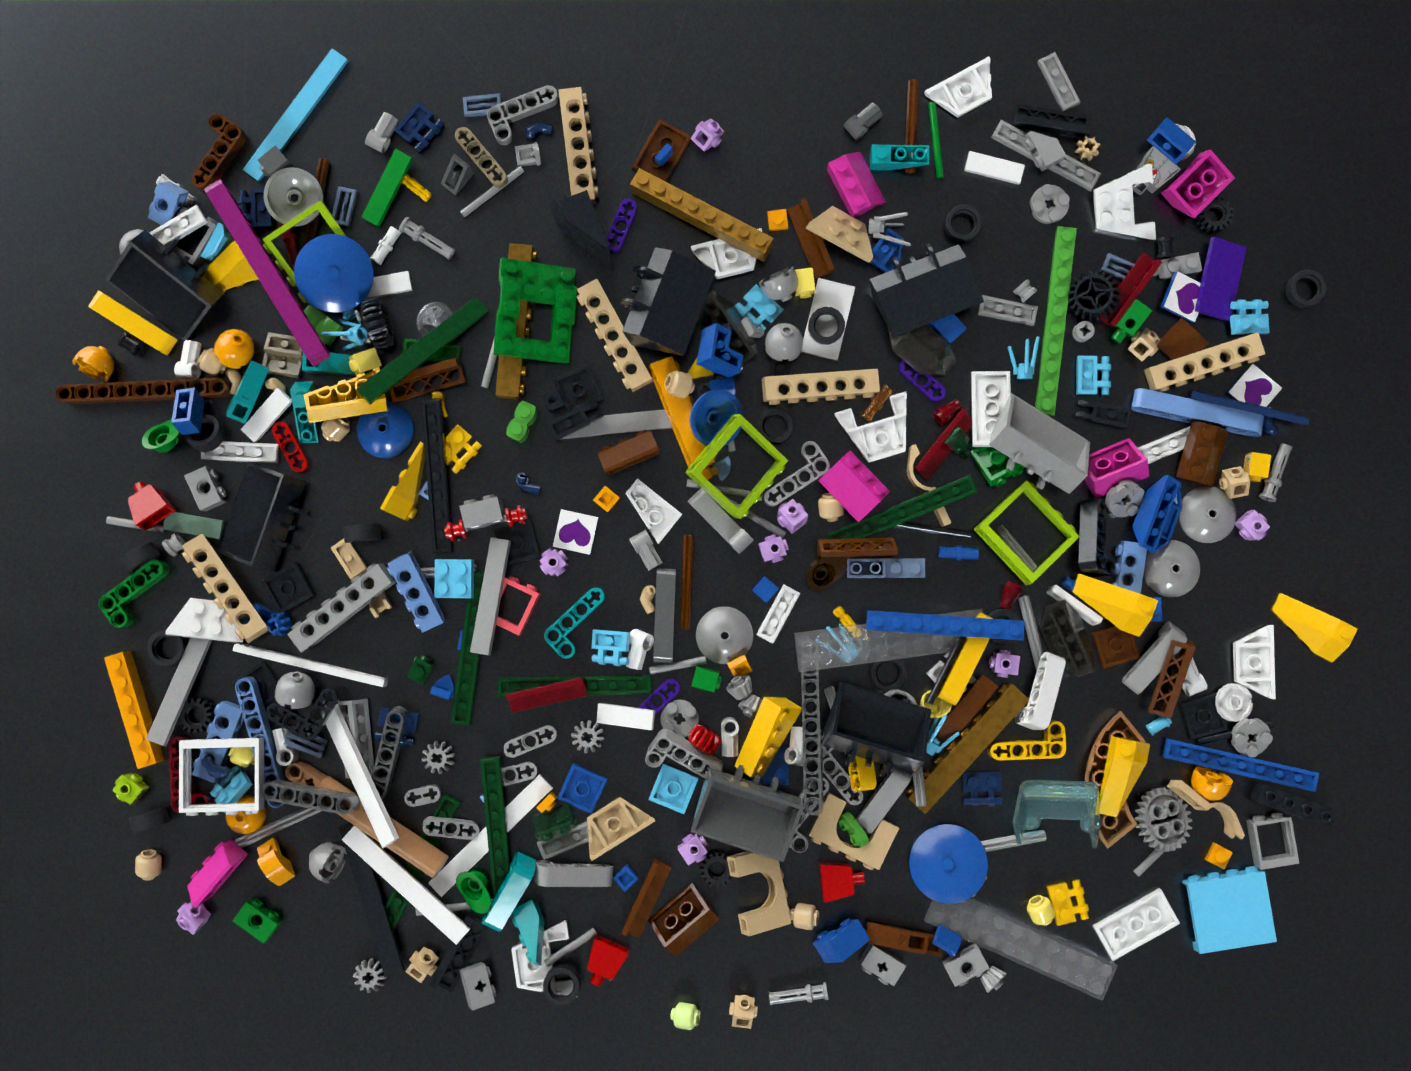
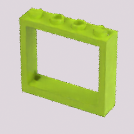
M321 200L263 238L265 242L263 247L269 254L273 253L277 260L274 262L281 271L285 270L289 275L286 278L292 287H297L294 271L272 242L274 239L318 210L335 234L346 236ZM299 292L298 295L304 303L308 302Z
M733 414L685 473L733 518L741 519L749 513V508L752 504L760 500L762 497L761 493L773 484L775 476L783 472L788 460L741 414ZM741 427L776 461L737 508L701 472L736 430Z
M1027 480L1012 491L974 528V531L1025 585L1032 584L1079 538L1076 529L1072 525L1067 524L1063 519V515L1059 511L1054 510L1049 500L1041 496L1037 492L1036 486ZM1022 492L1067 538L1034 572L1021 561L989 526Z

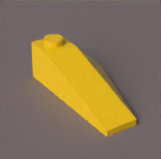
M233 241L209 265V268L203 275L222 292L233 287L242 286L244 283L252 280H259L236 241Z
M421 441L408 460L407 465L409 468L401 471L398 480L399 484L391 487L380 508L406 521H409L410 518L413 519L417 512L418 493L420 492L425 462V446Z
M1078 574L1072 590L1075 595L1093 607L1119 630L1140 637L1151 621L1158 603L1156 599L1082 574Z
M1279 593L1271 609L1286 626L1290 627L1297 634V637L1314 654L1329 662H1334L1350 646L1358 630L1338 618L1282 593Z
M1111 736L1096 813L1117 817L1147 764L1150 749L1149 743Z

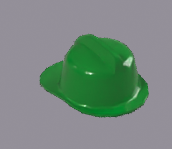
M172 419L147 430L143 435L142 445L146 449H154L157 452L166 453L178 443L180 432L171 423Z
M475 869L471 872H461L456 878L457 888L473 911L480 914L486 913L491 907V897L487 890L489 886L487 877Z

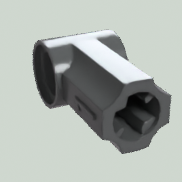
M872 102L858 115L855 114L848 119L843 126L855 140H858L868 131L870 126L883 116V113L877 104Z

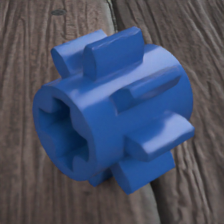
M276 612L271 614V619H267V628L269 632L273 633V636H282L287 634L286 630L291 629V620L285 615V612Z

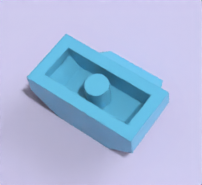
M218 222L201 254V257L211 263L233 242V237L226 226Z

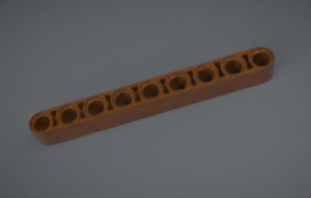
M220 378L66 384L56 388L55 397L57 400L67 404L175 400L176 390H179L182 385L185 386V389L195 388L198 391L199 386L203 384L204 390L199 394L204 399L224 398L230 395L231 385ZM219 384H223V390L221 392L217 391V387ZM163 386H165L166 391L163 395H161L160 389ZM146 387L147 391L142 396L141 390L142 388ZM127 388V394L122 396L123 389ZM105 389H108V395L104 397L103 392ZM69 390L70 396L66 399L65 393ZM86 390H89V395L85 398L84 393Z

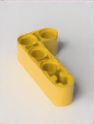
M1051 720L1048 727L1044 729V739L993 741L987 746V753L996 760L1061 758L1066 753L1065 727L1061 722ZM1057 724L1058 731L1052 734L1050 731L1051 726ZM1038 744L1040 751L1037 754H1033L1032 747ZM1054 744H1058L1059 750L1053 754L1051 747ZM1019 745L1021 751L1019 754L1014 755L1013 748ZM998 746V748L1000 749H1006L1007 753L1004 751H999L997 755L993 751L996 750Z

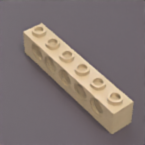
M581 87L559 89L571 196L587 190L594 205L596 204V198H599L598 186H594L593 179H597L595 167L592 168L591 161H594L593 149H589L592 135L591 130L587 131V124L590 123L589 112H585L584 105H588L587 95L582 92ZM572 107L580 108L576 113L570 112ZM576 125H580L582 127V129L577 132L572 130L573 127ZM577 144H583L584 148L582 150H576L575 146ZM580 162L587 164L583 169L577 168V165ZM582 181L589 182L585 188L580 187L579 184Z
M598 279L578 288L579 295L576 297L581 306H586L588 312L585 314L590 323L595 322L597 328L594 330L599 339H604L606 343L604 348L608 356L613 355L615 359L613 365L617 372H622L625 378L622 381L627 389L631 388L632 392L653 382L636 348L630 344L623 334L624 327ZM598 299L600 305L598 307H591L590 302ZM602 316H608L609 322L601 324L599 319ZM612 332H616L619 335L615 341L608 339L609 334ZM620 349L628 351V354L623 358L617 355ZM628 366H636L637 371L634 374H628L626 372Z
M1257 332L1149 367L1144 370L1150 390L1163 392L1169 390V386L1173 384L1176 387L1188 384L1187 380L1191 378L1197 381L1206 378L1205 374L1210 372L1212 375L1224 372L1223 368L1228 366L1230 370L1240 367L1243 361H1248V364L1260 360L1259 356L1264 355L1265 351ZM1239 348L1244 352L1243 357L1238 353ZM1220 354L1225 355V363L1220 360ZM1203 359L1208 363L1207 368L1202 366ZM1185 365H1188L1190 369L1189 374L1184 372ZM1166 371H1169L1172 374L1171 380H1168L1166 378Z
M878 369L767 376L761 379L763 402H769V405L781 404L780 401L788 400V403H799V399H807V402H816L818 398H825L826 401L837 400L839 396H844V399H854L856 395H863V398L874 397V394L880 392ZM855 380H859L862 383L861 389L855 387ZM837 381L843 384L842 391L836 388ZM820 382L825 386L824 392H820L817 389V383ZM799 384H803L806 387L805 393L798 391ZM780 385H784L787 388L786 395L779 392Z
M203 533L182 545L184 550L182 553L187 563L190 561L195 567L192 570L196 576L204 579L205 583L203 586L209 594L213 592L216 597L214 602L218 608H224L227 613L224 616L229 624H235L237 627L235 632L240 640L245 639L247 643H250L268 631L266 624ZM205 555L207 559L204 562H198V557ZM210 571L218 572L215 577H208ZM222 586L229 587L225 593L218 592ZM233 601L239 602V606L235 609L229 607V604ZM241 618H250V621L247 624L240 623Z

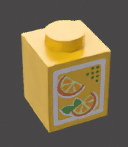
M1255 452L1245 454L1243 470L1245 473H1248L1250 481L1261 482V479L1268 478L1271 455Z

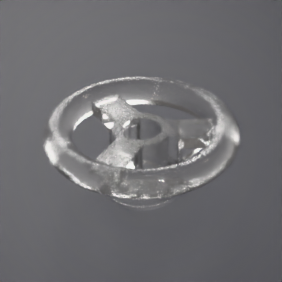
M432 302L420 310L416 323L419 332L423 336L429 333L424 329L423 325L428 324L436 328L440 325V316L443 311H445L447 318L452 315L447 305L441 302Z

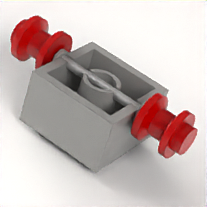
M494 494L487 495L481 501L475 499L464 501V505L459 506L462 519L456 525L448 522L447 527H444V532L447 539L450 538L451 541H455L456 536L461 535L463 538H467L468 530H475L503 522H508L509 527H512L514 522L517 521L525 524V519H528L526 508H522L521 505H517V509L511 511L509 508H504L503 499L494 496Z

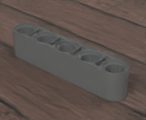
M657 568L653 662L673 663L676 569Z
M402 706L394 707L386 717L372 774L375 786L383 789V792L378 791L381 799L390 790L408 718L407 710ZM393 714H398L401 720H396ZM389 732L395 733L396 739L391 738ZM384 750L390 751L392 756H387ZM380 768H384L388 774H383Z
M282 780L270 781L264 784L260 790L261 796L268 801L342 815L353 812L360 804L359 798L352 793ZM271 786L275 788V794L271 792ZM289 789L294 792V798L289 795ZM308 793L313 796V801L308 799ZM327 796L332 800L331 805L326 801ZM345 800L350 802V808L346 807Z

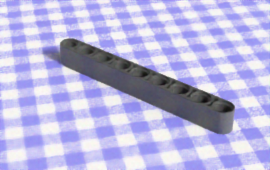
M807 640L801 645L804 808L808 814L817 816L822 813L824 807L820 649L816 642ZM808 646L815 647V652L811 655L805 652ZM809 665L816 666V670L812 674L806 673V668ZM815 684V692L808 693L806 691L807 686ZM810 703H815L817 706L813 713L807 712V706ZM816 723V731L808 732V724ZM811 742H816L818 745L817 750L814 752H809L807 748ZM817 762L818 769L815 772H810L808 770L809 763ZM812 781L818 783V789L815 792H810L808 788L809 783ZM812 801H817L819 804L816 812L809 810V804Z

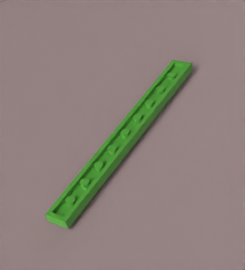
M1057 226L1055 233L1035 408L1051 417L1055 416L1069 298L1068 291L1070 290L1077 228Z

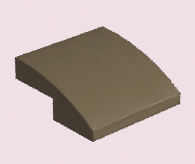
M268 332L264 345L265 355L262 362L263 366L269 368L267 374L300 379L303 350L295 337Z

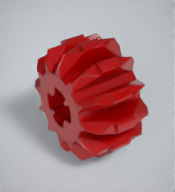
M696 724L688 736V740L692 745L710 755H714L722 742L716 733L700 724Z

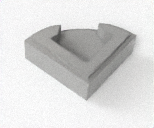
M745 317L741 320L749 337L760 338L764 335V331L760 326L756 327L751 323L752 319Z

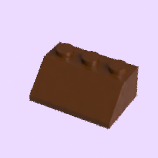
M1191 422L1176 477L1213 487L1229 431L1202 422Z
M645 429L636 433V437L630 440L629 437L619 440V444L616 446L607 445L601 448L598 456L605 473L609 476L658 455L660 451L651 431L647 432Z
M691 883L648 921L664 948L676 957L719 921L720 918L711 904L696 886Z

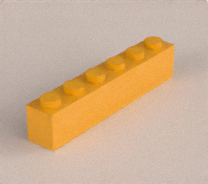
M673 356L651 363L648 369L689 468L706 448V445H703L695 438L690 427V414L694 405L692 397L680 398L670 395L664 386L668 374H671L673 371H680L678 362L674 361ZM716 456L711 460V462L707 466H711L715 463L714 459H716Z
M132 651L120 652L105 657L104 660L137 769L165 761L160 744L146 740L153 721Z

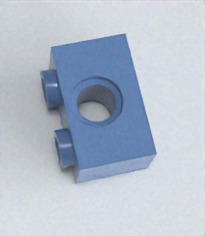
M170 181L159 183L154 191V200L149 206L148 218L160 225L175 218L183 206H185L189 192Z

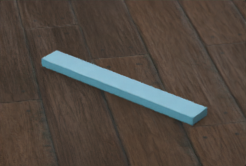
M333 48L330 50L243 168L244 172L258 182L263 179L265 175L259 169L262 165L258 162V159L274 146L281 152L285 149L349 62L347 58Z

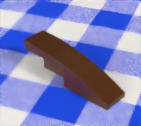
M982 674L958 703L951 708L936 737L944 743L956 732H960L987 702L998 686Z

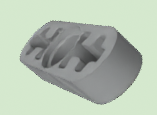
M546 725L511 739L505 743L504 753L506 756L514 758L549 744L557 738V729L552 725ZM545 729L553 731L554 734L551 735L552 739L544 737L541 739L543 743H540V738L536 734V732H539V735H542L546 732ZM527 736L535 737L536 744L530 747L525 743ZM521 739L525 750L522 751V747L515 750V754L512 751L509 752L510 743L516 746L520 744L518 740Z
M528 761L501 768L503 786L533 779L538 774V766L534 762ZM527 765L530 768H534L531 776L528 773L521 774L522 778H519L520 773L517 767H520V771L527 769ZM507 770H513L516 773L514 780L506 779L505 772Z
M429 816L422 824L424 833L429 836L472 840L479 834L478 824L472 820ZM434 822L435 826H440V822H443L442 832H439V827H433L432 830H429V827L426 825ZM454 823L457 826L456 830L453 833H448L445 830L447 824ZM459 824H462V829H469V826H473L475 831L468 834L466 830H461L462 834H459Z

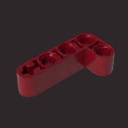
M188 735L175 737L169 744L171 806L178 813L179 741L192 740ZM192 748L191 805L200 804L201 797L205 799L206 804H214V797L209 792H195L194 775H192L194 771L192 768L194 763V751Z

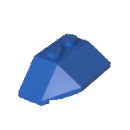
M1169 475L1163 476L1145 492L1132 526L1139 546L1154 554L1169 544L1182 509L1181 482Z

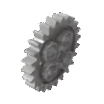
M1165 787L1146 791V796H1141L1143 802H1137L1140 809L1135 810L1139 814V817H1136L1135 820L1140 823L1136 828H1141L1142 830L1139 836L1144 835L1143 842H1149V847H1155L1156 851H1176V848H1181V843H1186L1184 837H1190L1187 830L1192 829L1188 825V822H1192V819L1187 816L1191 813V811H1186L1188 804H1182L1183 799L1178 797L1171 789H1166ZM1175 815H1176V818L1168 819V820H1163V821H1160L1159 823H1153V824H1151V821L1161 820V819H1165V818H1167V817L1175 816Z

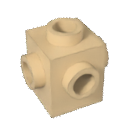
M1145 328L1142 332L1138 330L1131 337L1132 343L1128 348L1130 352L1143 361L1148 355L1151 357L1159 349L1157 345L1160 339L1154 331Z
M1241 466L1222 470L1219 485L1226 492L1229 499L1247 496L1249 494L1250 477Z
M423 947L420 952L415 951L409 959L412 963L406 970V973L422 983L427 974L432 976L438 966L435 963L439 957L436 956L434 951Z
M735 995L734 1003L730 1002L729 1015H733V1027L751 1029L753 1018L757 1017L758 1006L754 1005V997Z

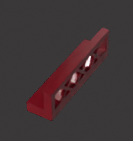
M1142 253L1117 287L1121 291L1119 294H1116L1121 296V300L1115 301L1119 305L1118 308L1111 307L1114 313L1106 312L1108 318L1105 319L1101 315L1100 320L1110 327H1115L1163 262L1159 259L1153 260L1145 253Z
M962 408L913 468V471L926 481L930 480L972 427V418L966 414L968 412L966 409Z
M583 676L506 694V700H509L511 712L513 713L584 697L588 694Z

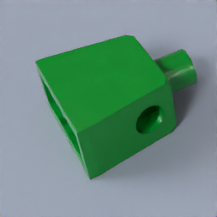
M1136 299L1114 327L1117 330L1111 336V339L1121 344L1126 336L1132 337L1153 310ZM1126 321L1130 323L1129 328L1125 325Z

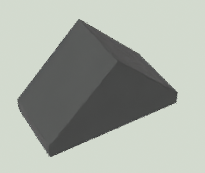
M454 154L441 181V185L454 195H457L474 174L470 165Z

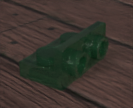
M569 804L532 817L536 830L535 836L543 842L553 839V835L570 833L572 828L576 827Z

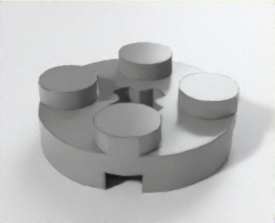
M1046 184L1037 189L1031 197L1030 207L1032 215L1036 220L1044 224L1058 222L1066 215L1069 209L1070 198L1062 188ZM1051 200L1054 207L1048 209L1046 208L1047 204L1045 201Z
M1122 480L1118 482L1119 485L1115 488L1112 487L1108 491L1105 504L1108 510L1116 517L1134 516L1142 502L1144 490L1132 480Z
M677 699L671 701L663 708L660 722L663 729H669L685 738L690 735L692 728L698 724L699 715L696 708L689 701ZM679 713L685 718V722L682 721L681 724H677V721L674 720V716H678Z
M1258 718L1242 719L1233 727L1231 732L1233 735L1231 740L1233 747L1242 755H1247L1251 758L1262 753L1273 740L1269 727ZM1249 734H1251V735H1254V734H1255L1254 738H1253L1252 740H1249V741H1248V739H1249L1248 735H1249Z

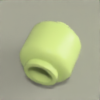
M679 1002L676 1008L671 1010V1020H673L676 1028L692 1030L695 1026L699 1025L700 1010L697 1009L695 1004Z

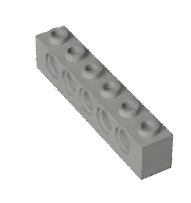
M374 563L366 569L367 573L363 576H356L351 580L352 584L349 587L339 589L336 592V597L325 600L321 604L322 608L318 611H311L306 615L307 619L304 622L299 621L291 627L292 631L287 635L301 653L309 651L396 583V580L390 576L384 564L376 565ZM370 578L374 580L373 588H370L368 586V580ZM354 590L359 592L357 600L353 597ZM340 601L344 604L343 611H340L338 608ZM325 613L329 616L328 623L323 620ZM310 625L314 627L313 634H310L308 631Z

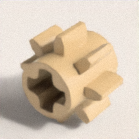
M1086 135L1083 138V142L1079 140L1076 143L1079 148L1075 153H1079L1081 156L1080 160L1087 158L1090 161L1093 155L1097 156L1099 154V151L1096 149L1100 146V143L1095 141V137L1088 138Z

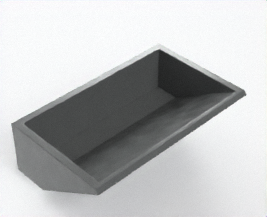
M740 764L735 775L709 768L702 786L690 832L784 862L804 809L801 798L777 790L779 780H777L778 777L776 776L772 778L769 787L759 784L761 778L759 775H755L753 782L743 779L744 769L743 765Z

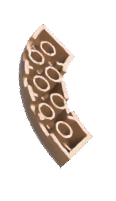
M1119 711L1110 719L1096 738L1090 751L1085 771L1084 790L1088 813L1096 833L1107 849L1138 825L1130 813L1127 801H1125L1117 817L1096 813L1111 736L1146 742L1122 711Z

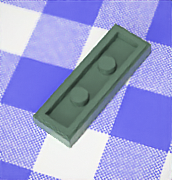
M174 512L165 518L163 530L198 536L203 533L205 537L221 539L225 521Z

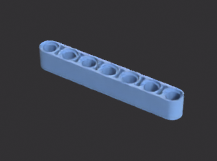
M1135 389L1131 409L1136 412L1190 424L1191 422H1206V424L1220 427L1231 433L1250 437L1262 435L1264 416L1148 389Z
M251 676L244 677L236 682L235 691L249 738H264L266 740L264 757L269 756L271 758V765L266 764L264 761V784L270 782L269 776L271 774L276 776L277 780L286 781L282 766L276 760V745L258 683ZM244 681L249 683V691L243 688ZM249 700L254 701L255 709H251L248 706ZM255 718L261 722L260 728L254 726L253 721ZM252 747V750H253V753H254V757H255V747ZM271 786L270 790L275 794V788ZM267 800L268 804L274 808L284 804Z

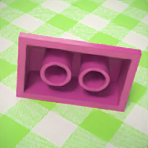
M1210 149L1200 153L1161 194L1172 207L1195 218L1235 177Z
M861 152L845 154L828 163L826 170L850 216L856 218L886 203Z
M1128 438L1089 454L1088 476L1084 480L1092 494L1099 498L1106 495L1112 487L1115 488L1119 485L1118 482L1122 480L1138 482L1149 477L1148 460L1131 439Z
M851 450L818 480L858 522L890 492Z
M232 839L225 843H219L214 849L216 853L213 856L210 855L202 863L204 867L201 870L198 869L190 877L192 881L187 887L192 905L195 908L212 897L248 855Z

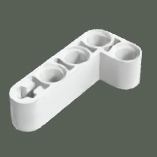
M1049 652L1042 654L1028 705L1023 707L1015 716L1016 724L1032 730H1044L1048 727L1066 662L1064 658Z

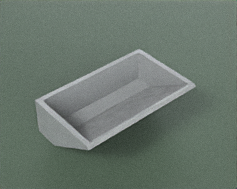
M1011 393L991 433L989 445L1010 457L1006 465L1009 471L1013 470L1016 462L1026 467L1027 473L1039 475L1037 488L1040 490L1044 488L1047 481L1070 494L1088 476L1090 442Z

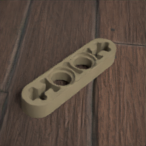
M458 128L455 132V139L493 186L496 188L504 187L508 182L505 171L468 128ZM462 134L467 136L470 141L469 144L461 137ZM475 146L481 149L477 155L471 154V149ZM486 160L492 161V166L488 169L482 167L483 162ZM494 171L502 178L500 182L496 180L493 174Z

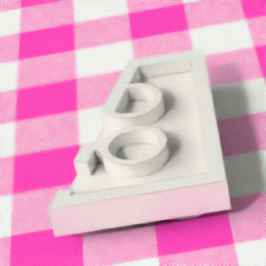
M638 478L626 492L627 497L659 544L682 514Z

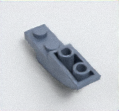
M926 558L847 559V578H926Z

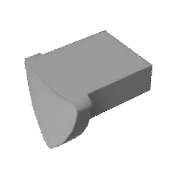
M538 142L515 146L518 166L541 165L542 159Z

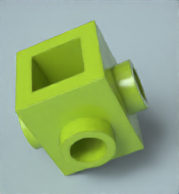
M129 773L121 775L115 781L116 786L112 791L116 793V797L119 800L131 805L141 799L149 789V786L143 782L142 777L138 774Z

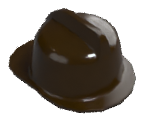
M823 557L813 561L807 570V584L809 588L816 592L828 589L846 572V558Z

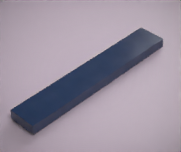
M1190 390L1189 397L1192 399L1308 426L1310 421L1308 417L1196 390Z

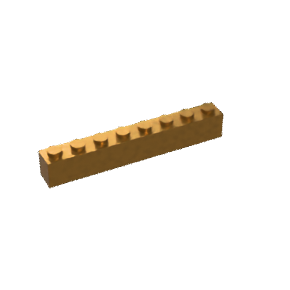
M640 168L630 183L632 194L762 262H765L773 248V237Z
M510 243L508 259L536 263L537 251L534 250L532 245ZM520 300L519 317L516 323V337L530 338V327L527 326L528 319L532 318V308H529L530 302ZM499 356L495 394L498 398L521 400V395L525 393V384L522 383L523 376H526L527 365L524 364L523 358Z
M1011 683L1002 685L998 690L999 694L996 698H991L985 704V710L982 713L978 712L972 718L973 723L960 731V737L947 745V751L943 756H937L933 761L934 765L930 770L926 769L923 772L927 805L918 808L924 814L934 806L1028 703L1029 698ZM913 783L908 788L906 797L916 805Z

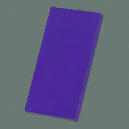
M1217 237L1210 239L1195 312L1220 320L1230 321V316L1233 313L1230 304L1235 302L1247 247Z

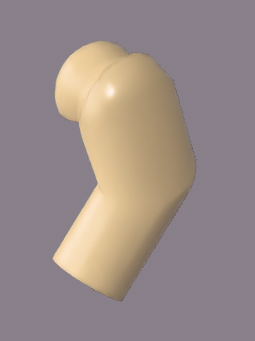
M228 368L225 374L232 382L229 393L234 395L242 375L239 370Z
M270 378L266 380L265 386L267 389L275 391L277 388H281L286 393L285 385L278 379Z
M653 585L646 586L640 596V601L647 614L655 611L651 602L656 593V588Z

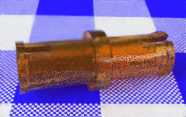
M883 385L880 392L870 399V404L861 413V416L868 422H871V419L878 410L884 407L883 404L893 391L889 390V387Z

